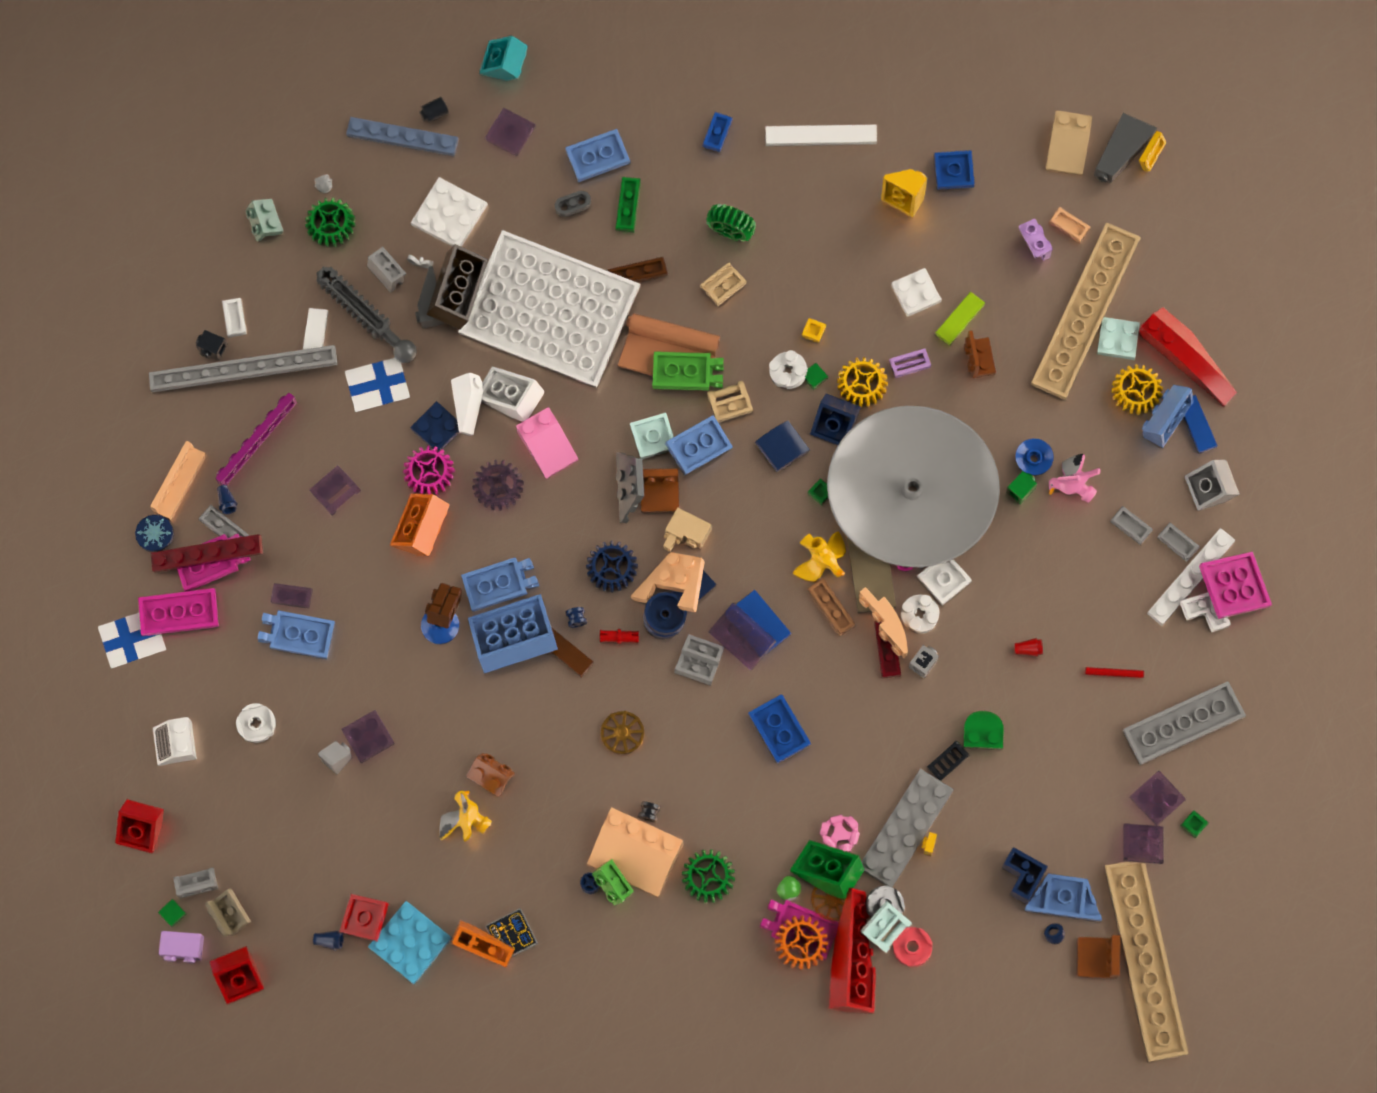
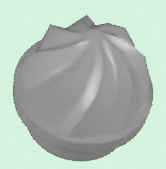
M328 174L314 179L316 183L314 186L319 192L328 193L332 189V179L329 178Z

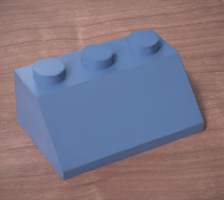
M1173 385L1170 390L1167 389L1162 397L1163 401L1160 405L1157 404L1152 412L1153 416L1150 420H1146L1142 426L1144 438L1164 448L1193 404V393L1189 387Z

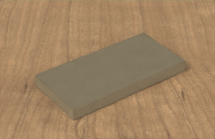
M847 538L858 613L871 612L869 607L865 608L859 601V593L865 587L878 601L885 597L893 609H895L896 601L890 564L865 553Z

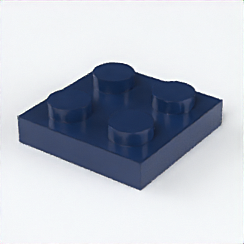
M437 401L410 427L432 449L436 446L438 448L437 452L444 449L459 434L457 419Z

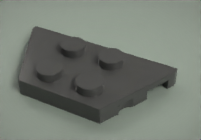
M617 452L616 480L618 482L620 523H628V514L635 512L638 504L644 497L643 462L640 458Z

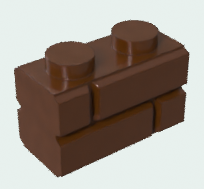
M441 583L438 589L433 590L431 596L433 601L428 603L425 609L428 623L449 628L461 601V588L450 587L448 584Z

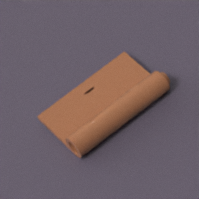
M633 313L627 319L626 327H629V333L618 367L653 376L654 352L711 353V358H715L720 343V336Z

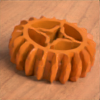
M803 915L800 916L799 922L796 916L792 917L793 923L787 919L785 921L787 927L784 925L779 926L783 933L776 932L775 934L781 938L774 940L775 944H780L779 947L775 948V951L782 950L783 953L778 956L779 959L785 956L787 958L784 961L785 965L792 961V969L795 968L796 963L799 970L803 969V964H805L807 969H810V962L816 966L818 962L815 958L822 961L823 956L820 953H827V950L822 948V946L828 945L827 941H822V939L827 937V934H820L824 927L822 926L817 929L816 926L819 922L815 921L812 925L811 917H808L806 922H804ZM800 927L809 929L815 936H806ZM794 928L795 939L786 944V936ZM799 938L808 941L803 945V948L798 946L797 944L794 945L796 942L799 941ZM817 942L815 953L809 957L808 945ZM788 949L798 950L803 959L794 957Z

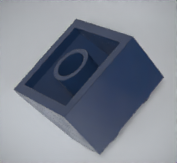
M826 393L820 402L810 435L839 445L844 436L855 426L861 406Z

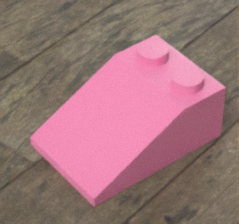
M549 407L516 425L519 437L546 479L579 460Z

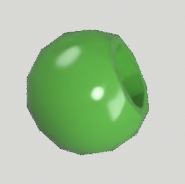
M786 876L776 889L777 894L785 901H792L799 896L801 884L797 878Z

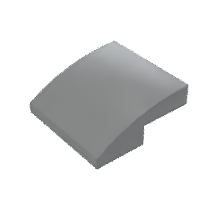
M688 634L674 673L711 686L724 651V646Z

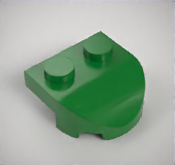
M977 711L969 715L963 729V748L1003 750L1004 726L1000 717L989 711Z

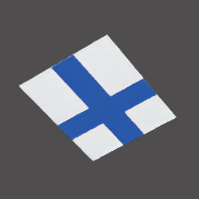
M396 358L345 371L355 412L410 398L401 362L396 360Z
M139 613L98 626L111 669L166 650L161 634L141 635Z

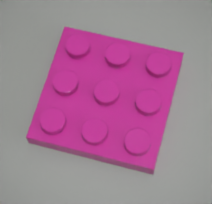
M1253 552L1213 560L1199 565L1218 619L1269 608L1272 605Z

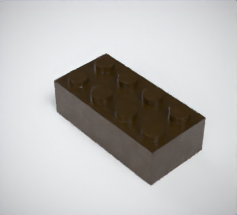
M454 244L446 254L426 315L461 330L469 321L488 259Z

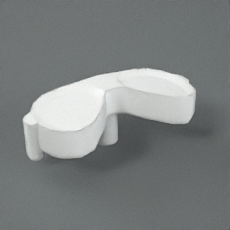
M409 255L407 258L409 263L422 268H429L434 263L429 260L423 261V257H420L418 260L414 256Z

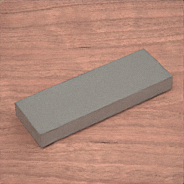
M212 505L198 518L200 522L218 536L223 534L227 535V538L235 534H239V537L250 536Z

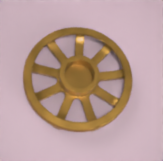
M618 711L610 714L601 726L602 742L610 751L617 754H628L635 751L641 745L644 738V726L640 718L631 712ZM623 715L622 724L618 723L615 716ZM630 716L634 720L626 725V717ZM610 719L613 720L616 728L606 725ZM638 722L641 730H630ZM604 729L611 730L614 734L604 737ZM640 733L641 737L639 742L632 738L630 735ZM616 737L617 739L613 747H610L606 741ZM627 739H629L635 744V746L629 750L627 748L626 743ZM619 741H623L625 751L615 750Z

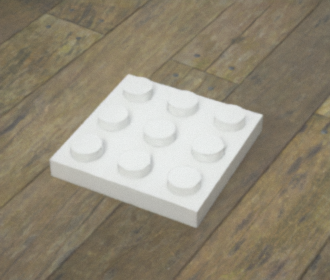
M439 177L411 221V225L450 246L457 244L462 247L485 210L487 202Z

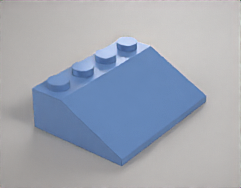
M541 594L468 618L478 659L484 674L558 650Z

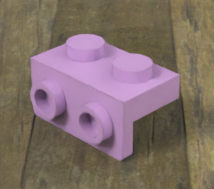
M1036 219L1019 225V230L1034 258L1041 256L1043 261L1049 259L1053 248L1049 240L1045 238L1043 228L1040 224L1038 225Z

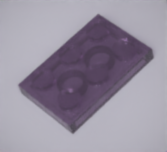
M735 603L730 605L708 631L749 670H753L777 642Z

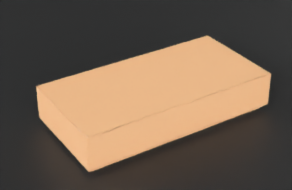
M1059 207L1049 221L1050 225L1078 243L1083 240L1091 228L1061 207Z

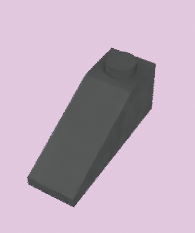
M433 266L428 269L418 302L419 311L415 312L417 323L421 322L423 329L445 324L426 315L437 284Z

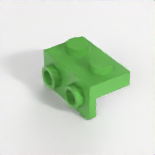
M612 859L592 873L596 883L602 887L607 899L614 906L625 901V898L634 892Z

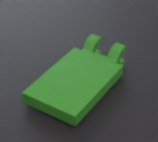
M654 352L653 389L709 390L710 385L715 388H723V375H713V370L723 371L724 358H711V353Z

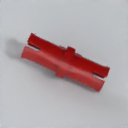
M617 629V631L600 630V642H617V644H621V642L639 643V631H621V629Z

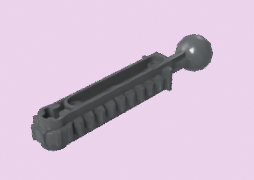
M322 267L316 273V281L321 286V289H325L327 294L331 293V298H336V303H341V307L343 309L346 308V312L348 314L351 313L353 319L357 317V323L362 322V327H367V332L372 334L373 339L380 338L387 341L394 348L393 355L396 360L401 363H409L414 360L417 353L415 344L409 340L399 339L390 329L391 323L389 318L385 319L384 314L379 315V310H374V305H369V301L364 300L363 295L358 296V290L353 291V285L348 286V281H343V276H338L337 270L335 271L332 267Z

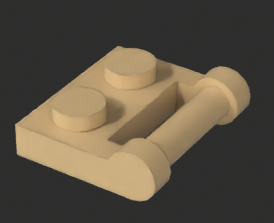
M743 381L717 391H707L709 402L718 423L753 412ZM739 391L741 395L716 402V398Z

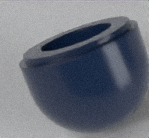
M1054 923L1045 929L1044 935L1051 944H1059L1065 938V931L1062 925ZM1052 929L1059 930L1057 934L1049 935Z

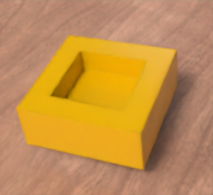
M809 318L802 337L820 343L826 329V324Z
M929 832L928 837L924 836L921 847L925 849L924 855H932L937 834Z

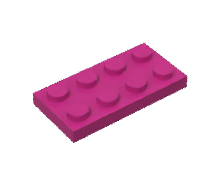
M215 588L138 597L142 636L219 627Z

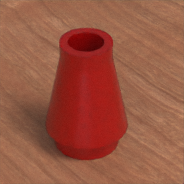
M1033 638L1015 643V654L1036 657L1043 655L1042 639Z

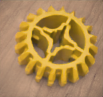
M863 357L862 362H859V359L855 358V363L849 360L848 366L843 365V371L838 373L840 377L837 378V383L839 384L837 389L841 391L840 396H846L845 401L849 402L852 400L853 404L857 402L861 407L863 403L870 407V401L873 404H877V399L881 400L883 398L882 394L886 393V388L884 387L888 386V382L885 381L887 374H883L885 369H878L880 366L879 362L873 365V359L866 362V358ZM860 370L868 371L869 373H863ZM853 373L855 381L852 382V385L848 386L847 379ZM874 379H877L878 386L872 392L870 384L873 383ZM859 380L866 381V385L859 384ZM861 391L864 393V395L857 394L855 392Z
M1137 364L1134 365V369L1130 365L1127 366L1126 370L1121 369L1120 374L1115 376L1116 380L1113 381L1112 385L1114 387L1111 390L1115 394L1113 400H1118L1117 406L1124 405L1122 410L1125 411L1128 408L1130 409V414L1136 410L1137 415H1140L1141 410L1145 414L1148 413V408L1153 410L1155 408L1154 405L1159 404V399L1163 396L1161 393L1163 386H1160L1162 380L1156 379L1158 374H1151L1152 368L1146 371L1145 365H1142L1141 369L1138 368ZM1130 379V386L1123 391L1122 384ZM1152 388V396L1145 400L1144 393Z

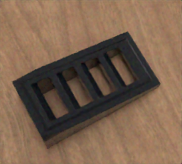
M955 741L927 767L941 781L964 762L970 754L958 741ZM955 748L962 755L961 758H959L953 751ZM949 753L956 760L955 763L947 757ZM943 758L951 766L950 768H947L941 762ZM936 764L945 771L943 774L935 767Z

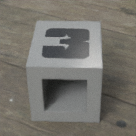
M923 645L911 660L909 668L925 679L938 661V652L930 646L926 647Z

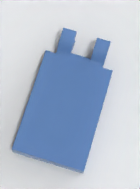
M514 557L462 574V580L472 612L527 595L526 589L539 587L536 576L526 579L524 571L534 569L531 559L528 558L518 562L517 558Z
M279 610L277 616L263 613L262 624L272 625L270 634L259 631L258 642L270 643V649L321 659L328 658L335 621Z

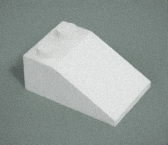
M492 366L482 382L483 395L481 402L513 419L523 422L530 417L545 391L535 379Z

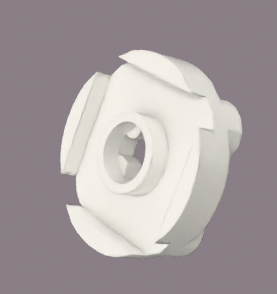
M793 350L778 354L769 364L771 379L778 387L793 389L800 386L805 380L808 369L806 362L801 355ZM786 367H793V368L791 369L792 373H790V374H789L788 372H785V373H784L785 368H786Z
M929 595L911 596L902 605L901 621L908 630L910 629L918 634L927 633L938 622V605ZM917 610L925 612L922 619L919 616H915Z
M254 703L245 706L236 719L237 730L247 742L260 743L266 741L274 734L276 727L275 716L269 708L262 704ZM256 718L258 721H261L258 728L251 726V723Z

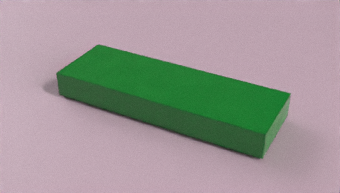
M622 177L616 231L634 233L641 182L639 178Z

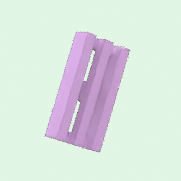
M925 348L889 359L895 378L931 368ZM921 355L924 356L923 358H920V359H917V360H912V361H909V362H906V363H903V364H900V365H895V363H898V362H901V361H905V360H908V359H911V358H915V357H918V356H921ZM926 362V363L921 364V365H918V366H914V367H911V368H908V369H904V370H901V371H897V370H900V369H903V368H906V367H910V366H913V365H916V364H920V363Z

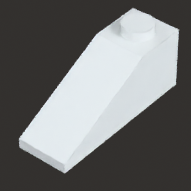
M466 373L451 379L459 433L472 436L483 395L482 380L478 375Z

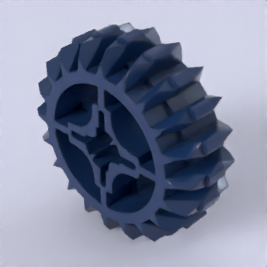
M612 540L610 541V546L603 542V548L597 545V552L591 551L592 557L587 558V562L590 563L586 565V569L590 570L587 572V576L592 577L590 579L591 583L597 582V588L603 585V591H606L608 587H610L612 593L614 592V587L621 591V585L627 588V581L633 582L632 576L637 575V571L634 570L638 568V564L634 563L637 561V558L632 556L633 550L627 551V545L621 548V542H618L616 546H614ZM614 553L618 554V556L610 557L608 554ZM602 558L604 566L601 568V571L597 572V563ZM624 561H627V570L622 575L619 568L623 565ZM608 563L612 566L615 565V569H613L612 567L609 568ZM612 575V576H614L616 579H614V580H609V579H605V578H603V577H607V576Z

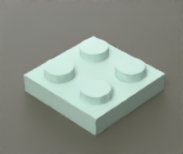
M1104 317L1100 328L1097 355L1135 360L1140 322Z
M666 413L630 423L640 459L643 460L670 452L665 442L674 436Z

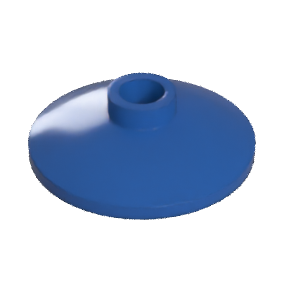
M1028 439L1017 448L1015 459L1022 471L1035 476L1044 474L1050 469L1053 464L1054 455L1051 447L1045 441ZM1034 456L1037 458V461L1033 462L1030 458Z
M425 614L421 621V630L428 641L434 644H445L456 637L459 631V619L455 614L449 628H444L428 623L427 614Z

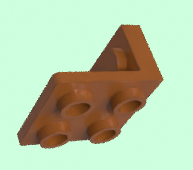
M968 331V336L965 337L964 352L965 355H969V361H967L969 373L972 372L973 378L996 375L989 337L974 339L973 331Z
M678 468L643 469L644 497L641 501V512H675L677 507L679 508Z
M1112 935L1110 938L1079 937L1077 946V976L1117 979L1120 976V935Z

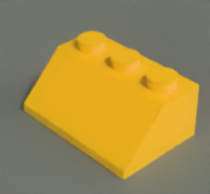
M912 169L887 174L883 177L881 200L914 217L924 201L927 178L922 172Z

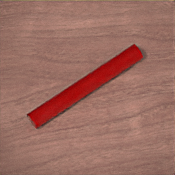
M1085 667V675L1144 678V670Z

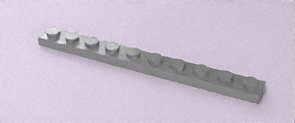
M331 345L149 372L151 392H159L338 365L336 347Z

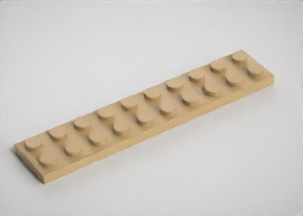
M1106 222L1032 380V386L1066 400L1141 237Z
M1143 858L1105 865L1148 1062L1188 1055L1145 860Z

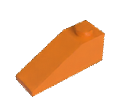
M461 920L452 937V944L504 967H507L514 952V948L478 927Z

